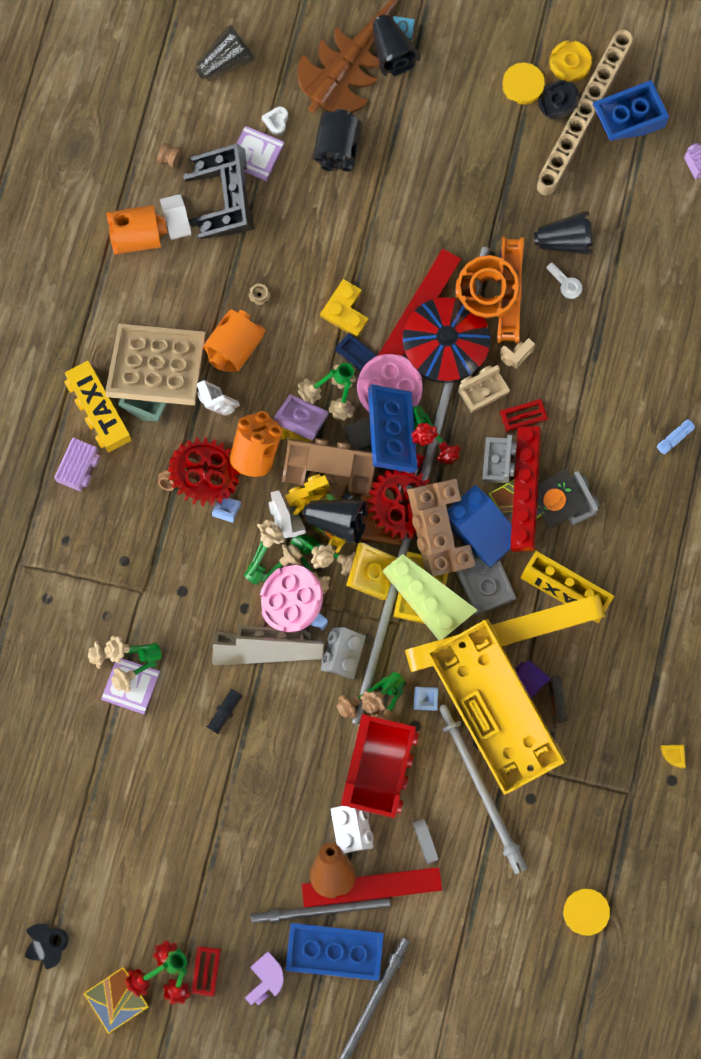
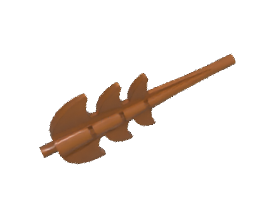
M389 0L353 39L344 35L336 27L334 38L336 45L341 50L340 53L330 49L321 40L318 52L320 61L325 67L324 69L317 68L305 55L302 56L297 68V80L303 93L311 98L312 103L308 107L311 113H315L318 108H325L330 112L342 109L353 113L365 106L367 99L356 96L349 90L348 86L363 88L376 83L377 79L375 77L366 75L359 67L360 65L368 68L380 67L378 58L369 52L375 41L372 24L380 15L389 16L399 0Z

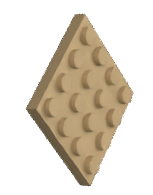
M118 324L106 386V397L195 405L205 332Z

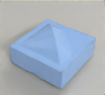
M223 497L221 504L216 503L212 516L233 523L241 507V501L232 498L227 500Z
M319 613L310 625L316 626L323 631L328 625V620Z
M415 687L414 709L438 711L439 688Z

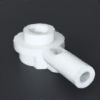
M553 262L546 267L561 283L560 288L563 296L574 299L581 294L582 284L578 279L573 277L567 278Z

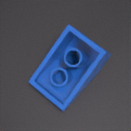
M652 80L593 102L596 113L610 141L655 132L665 128L669 118Z
M476 485L461 497V501L455 502L447 509L451 531L465 545L471 544L472 552L489 568L511 550V523L494 502Z

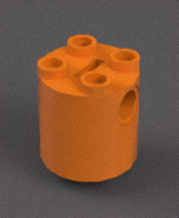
M154 205L106 212L114 255L161 248L160 238L163 234L167 233L165 216L160 217L157 215Z
M232 309L227 311L203 345V349L208 354L209 363L220 371L239 372L264 337L266 330L261 325L250 321V315L243 310H239L238 313Z
M259 411L257 414L246 415L239 419L230 454V463L234 469L244 475L252 477L265 476L273 468L283 429L275 420L270 418L267 412Z

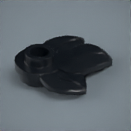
M46 924L30 926L26 931L34 941L28 946L25 957L34 961L43 960L46 970L54 968L61 961L62 951L68 946V934L59 928L51 929ZM56 936L61 937L59 945H55L53 942Z

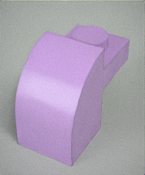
M267 952L250 967L262 980V983L245 997L250 1005L262 1003L268 997L266 993L268 990L276 996L283 985V971L273 956Z

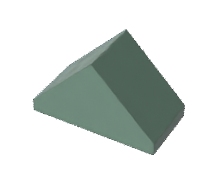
M121 398L118 405L142 421L158 422L167 403Z

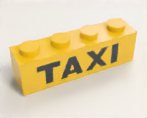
M89 361L65 372L67 380L64 383L70 393L75 392L77 399L74 401L80 412L82 410L86 412L88 417L84 419L90 430H96L98 436L95 439L100 448L105 447L109 453L130 442L131 438L109 397H106V392Z
M535 551L521 576L522 580L564 604L599 594L604 612H606L614 598V595L538 551ZM601 618L596 619V620H593V621H595L596 623H599L600 620H601Z

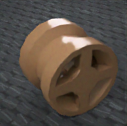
M164 142L159 150L157 162L161 164L167 163L169 167L175 168L180 158L181 148L170 147L168 143Z

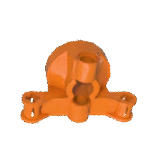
M502 236V258L491 255L477 257L466 264L460 272L459 279H456V298H459L468 311L475 316L483 318L499 316L497 343L508 341L519 344L524 237L520 239H506V236ZM486 280H492L496 283L502 282L501 295H496L489 299L483 298L480 294L476 295V281H480V283Z

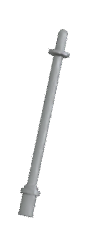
M441 705L440 712L447 725L442 730L443 732L450 731L504 844V851L502 853L504 856H507L514 874H518L521 872L519 866L522 871L528 869L519 851L521 848L519 844L516 845V843L512 842L458 729L462 722H455L448 706Z

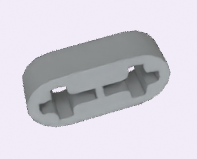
M421 819L413 822L426 863L438 861V856L425 820Z

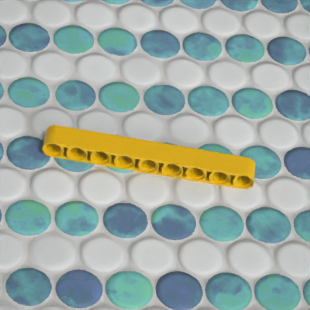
M598 594L493 624L492 626L498 635L501 646L603 618L606 615L600 595ZM455 636L405 650L410 671L414 672L432 667L433 664L426 652ZM461 642L460 647L465 648V642Z

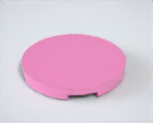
M385 354L374 357L367 362L359 374L357 393L361 404L368 412V388L371 384L412 392L413 407L418 405L422 397L423 385L421 374L407 358L401 355Z
M299 565L286 566L275 570L265 581L260 594L262 596L261 613L265 621L273 628L287 633L298 632L308 627L319 614L323 601L322 586L318 577L309 569Z

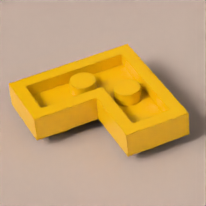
M343 279L320 313V317L358 338L369 319L352 309L362 290Z
M318 474L308 478V482L304 483L305 488L301 486L289 490L290 494L285 496L289 504L294 498L302 499L332 490L326 476L321 477Z

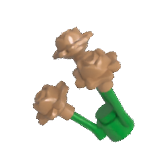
M392 672L389 677L385 676L379 683L364 691L358 697L355 696L349 699L345 698L344 695L339 696L340 702L337 704V709L341 716L345 718H356V706L362 700L363 709L372 714V717L391 721L392 710L399 697L404 693L402 688L406 685V681L399 673ZM380 687L383 688V690H382L381 692H377V693L374 692V691H376L377 689H379ZM394 694L395 696L388 709H385L383 704L384 695L392 696Z

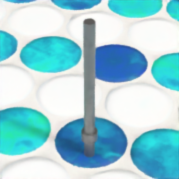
M390 898L287 910L275 908L269 909V912L251 914L252 923L266 921L278 923L283 919L390 907Z
M402 938L394 954L391 953L387 961L389 964L339 1059H350L397 967L400 968L403 963L402 957L410 941Z

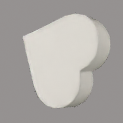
M276 107L263 115L262 120L272 134L281 135L286 130L288 112L283 107Z

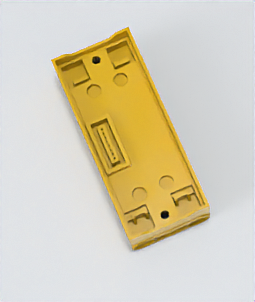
M489 619L476 624L426 652L504 795L567 761L559 745L552 738L501 646L498 635ZM461 642H465V648L460 647ZM528 765L534 767L533 771L527 769Z

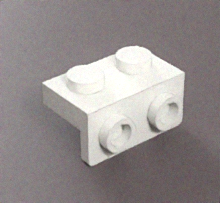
M205 380L197 383L199 389L197 395L201 403L205 405V408L221 415H229L235 411V408L240 406L239 401L223 395L220 387Z
M279 490L271 492L272 501L268 502L271 515H274L275 524L283 530L284 539L305 534V527L299 514H293L296 507H286Z
M345 806L331 808L336 842L345 854L373 849V834L369 826V812Z

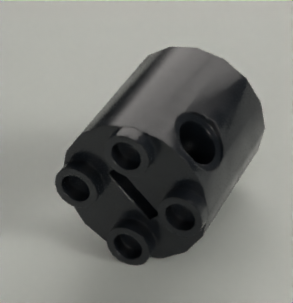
M337 109L335 112H326L321 115L313 160L321 164L320 168L322 170L333 171V168L345 172L353 171L362 122L349 111Z

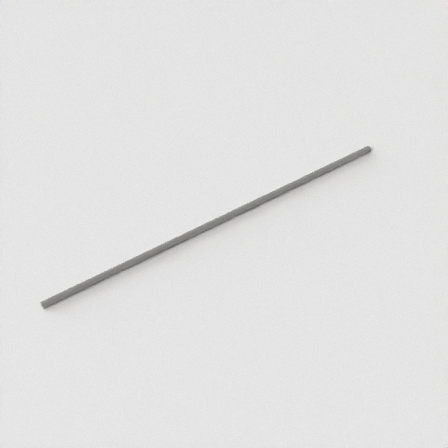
M482 247L479 257L489 255L490 249ZM476 281V295L479 293L480 281ZM445 383L433 425L436 426L439 435L454 383ZM434 438L431 444H428L425 460L420 472L423 473V481L429 477L438 444L436 438ZM406 534L404 539H402V545L400 546L397 558L402 554L407 556L411 539H408ZM392 583L385 600L360 695L372 686L397 594V589ZM362 700L356 706L357 717L353 718L352 721L356 725L360 724L361 715L365 712L362 707Z

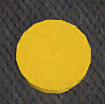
M563 41L551 53L550 68L560 80L576 82L585 78L589 73L592 57L588 48L582 43Z
M525 62L516 63L509 67L502 81L503 92L507 98L522 105L531 104L538 100L545 84L541 71L533 64Z
M581 889L573 892L567 898L563 917L566 925L573 932L591 936L599 933L606 927L610 918V908L607 900L601 893L593 889Z

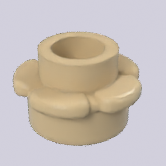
M256 284L250 288L249 299L251 302L262 305L265 301L269 300L270 292H268V288L265 285Z

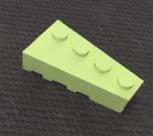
M403 554L382 571L438 640L444 639L477 611L476 608Z

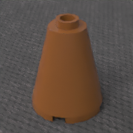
M326 843L320 848L310 869V881L314 890L321 896L336 898V896L347 894L353 888L356 880V870L339 845Z

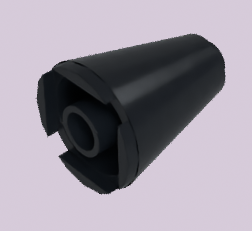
M378 16L373 22L372 27L381 73L384 76H387L386 73H392L393 76L406 73L414 67L416 60L420 61L421 55L391 16Z
M589 211L538 227V232H534L535 245H539L540 249L593 254V250L589 249V246H593L591 222H589V219H586V217L590 216Z
M311 500L309 504L304 506L303 517H306L307 523L350 544H358L363 536L366 524H363L364 516H368L367 501Z

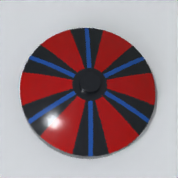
M448 297L436 298L423 303L409 316L403 331V350L406 358L424 378L438 383L460 382L466 377L475 374L485 362L490 347V332L485 319L475 316L468 311L459 299Z

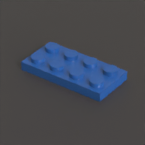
M371 384L368 388L373 466L414 473L417 470L416 445L413 443V437L411 436L414 432L412 392Z
M291 923L285 971L379 981L384 933Z

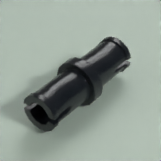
M231 688L222 704L216 707L217 712L206 727L219 734L228 718H232L234 715L232 712L243 695Z

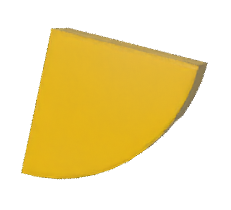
M684 745L660 746L662 755L668 763L678 768H686Z

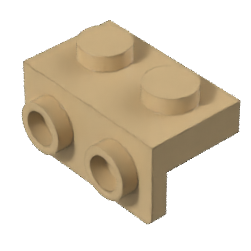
M491 365L480 371L479 375L475 377L468 376L461 381L458 392L471 413L510 392L499 373L500 368L498 365L494 367Z

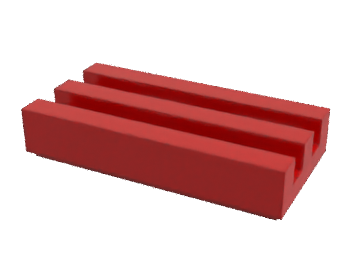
M542 399L499 411L506 433L518 430L519 427H528L548 421ZM539 406L537 410L510 418L506 417V415ZM542 414L540 417L509 425V423Z
M197 947L191 994L215 997L221 949ZM202 952H206L201 990H197ZM211 953H215L210 991H206Z

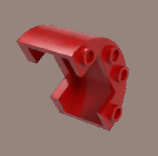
M364 714L361 715L341 806L395 818L396 813L401 814L404 800H399L401 789L406 790L409 778L404 775L406 767L411 768L414 754H410L412 745L417 746L420 733L415 731L416 727Z

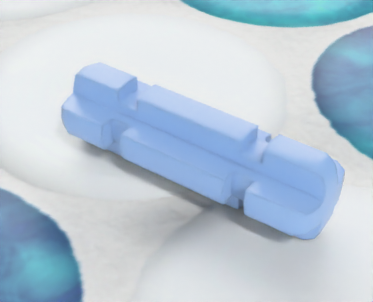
M690 420L684 421L681 427H677L665 440L663 439L657 445L658 450L662 454H666L671 450V447L677 445L687 434L691 433L695 425Z

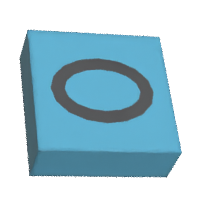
M394 16L393 20L411 41L415 19Z

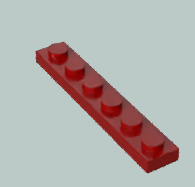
M539 426L519 427L517 432L510 546L512 552L535 551L541 428Z

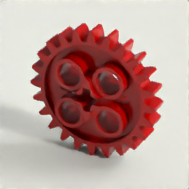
M196 437L194 444L188 439L186 446L180 444L178 450H174L173 457L169 461L171 464L168 468V472L171 473L169 480H175L172 488L179 487L178 495L186 494L185 501L191 497L193 498V505L199 500L203 507L206 501L213 506L215 500L221 504L223 497L228 500L231 495L230 493L235 492V486H238L240 481L237 478H239L241 473L234 469L230 463L229 454L231 449L224 451V443L217 446L216 439L208 443L207 437L204 438L203 442H200L198 437ZM189 459H195L198 463L191 462ZM211 461H217L220 465H215ZM189 479H195L197 483H193ZM211 481H217L220 485H215Z
M387 470L384 472L385 478L380 475L377 477L379 483H372L371 486L375 490L368 491V494L373 497L367 500V503L372 505L368 512H374V516L370 520H378L376 528L383 526L382 534L391 531V538L398 534L399 539L402 540L406 534L408 539H412L413 532L416 536L417 532L412 523L413 514L406 487L412 486L414 488L427 485L430 479L423 481V473L415 476V472L407 473L401 471L399 473L398 470H393L391 474ZM386 490H391L394 493L393 500L386 497ZM402 500V502H406L407 505L404 507V505L399 504V501ZM391 511H394L399 515V521H393L391 519ZM405 515H406L407 519L409 520L408 523L405 522Z

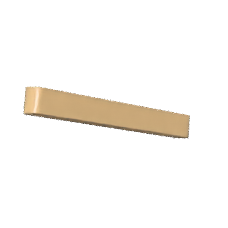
M619 30L614 34L583 92L578 106L573 111L539 175L537 190L540 194L547 196L553 194L596 114L593 102L605 97L629 52L633 40L630 32ZM618 42H624L626 45H620ZM612 58L615 59L617 62H610L608 59ZM599 76H605L607 80H603ZM590 93H596L598 97H593ZM581 110H586L589 114L585 115L581 113ZM575 127L578 128L580 131L574 132L573 130H571V128ZM562 145H568L571 149L566 150L562 148ZM557 162L561 164V167H555L552 163ZM549 180L552 182V184L546 185L543 183V181Z

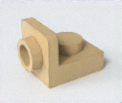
M528 338L524 343L520 342L513 352L506 346H503L500 351L501 360L507 366L512 365L517 369L533 352L535 343Z

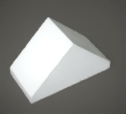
M181 194L160 199L170 239L192 235Z

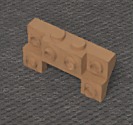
M316 438L315 442L288 439L282 482L304 486L306 470L350 477L349 493L370 496L368 491L371 490L375 468L372 462V452L352 448L351 444L345 442H338L337 445L328 444L329 440Z
M457 479L407 489L413 514L412 523L418 537L417 546L421 551L425 571L434 577L475 567L471 544L455 547L446 504L461 501Z

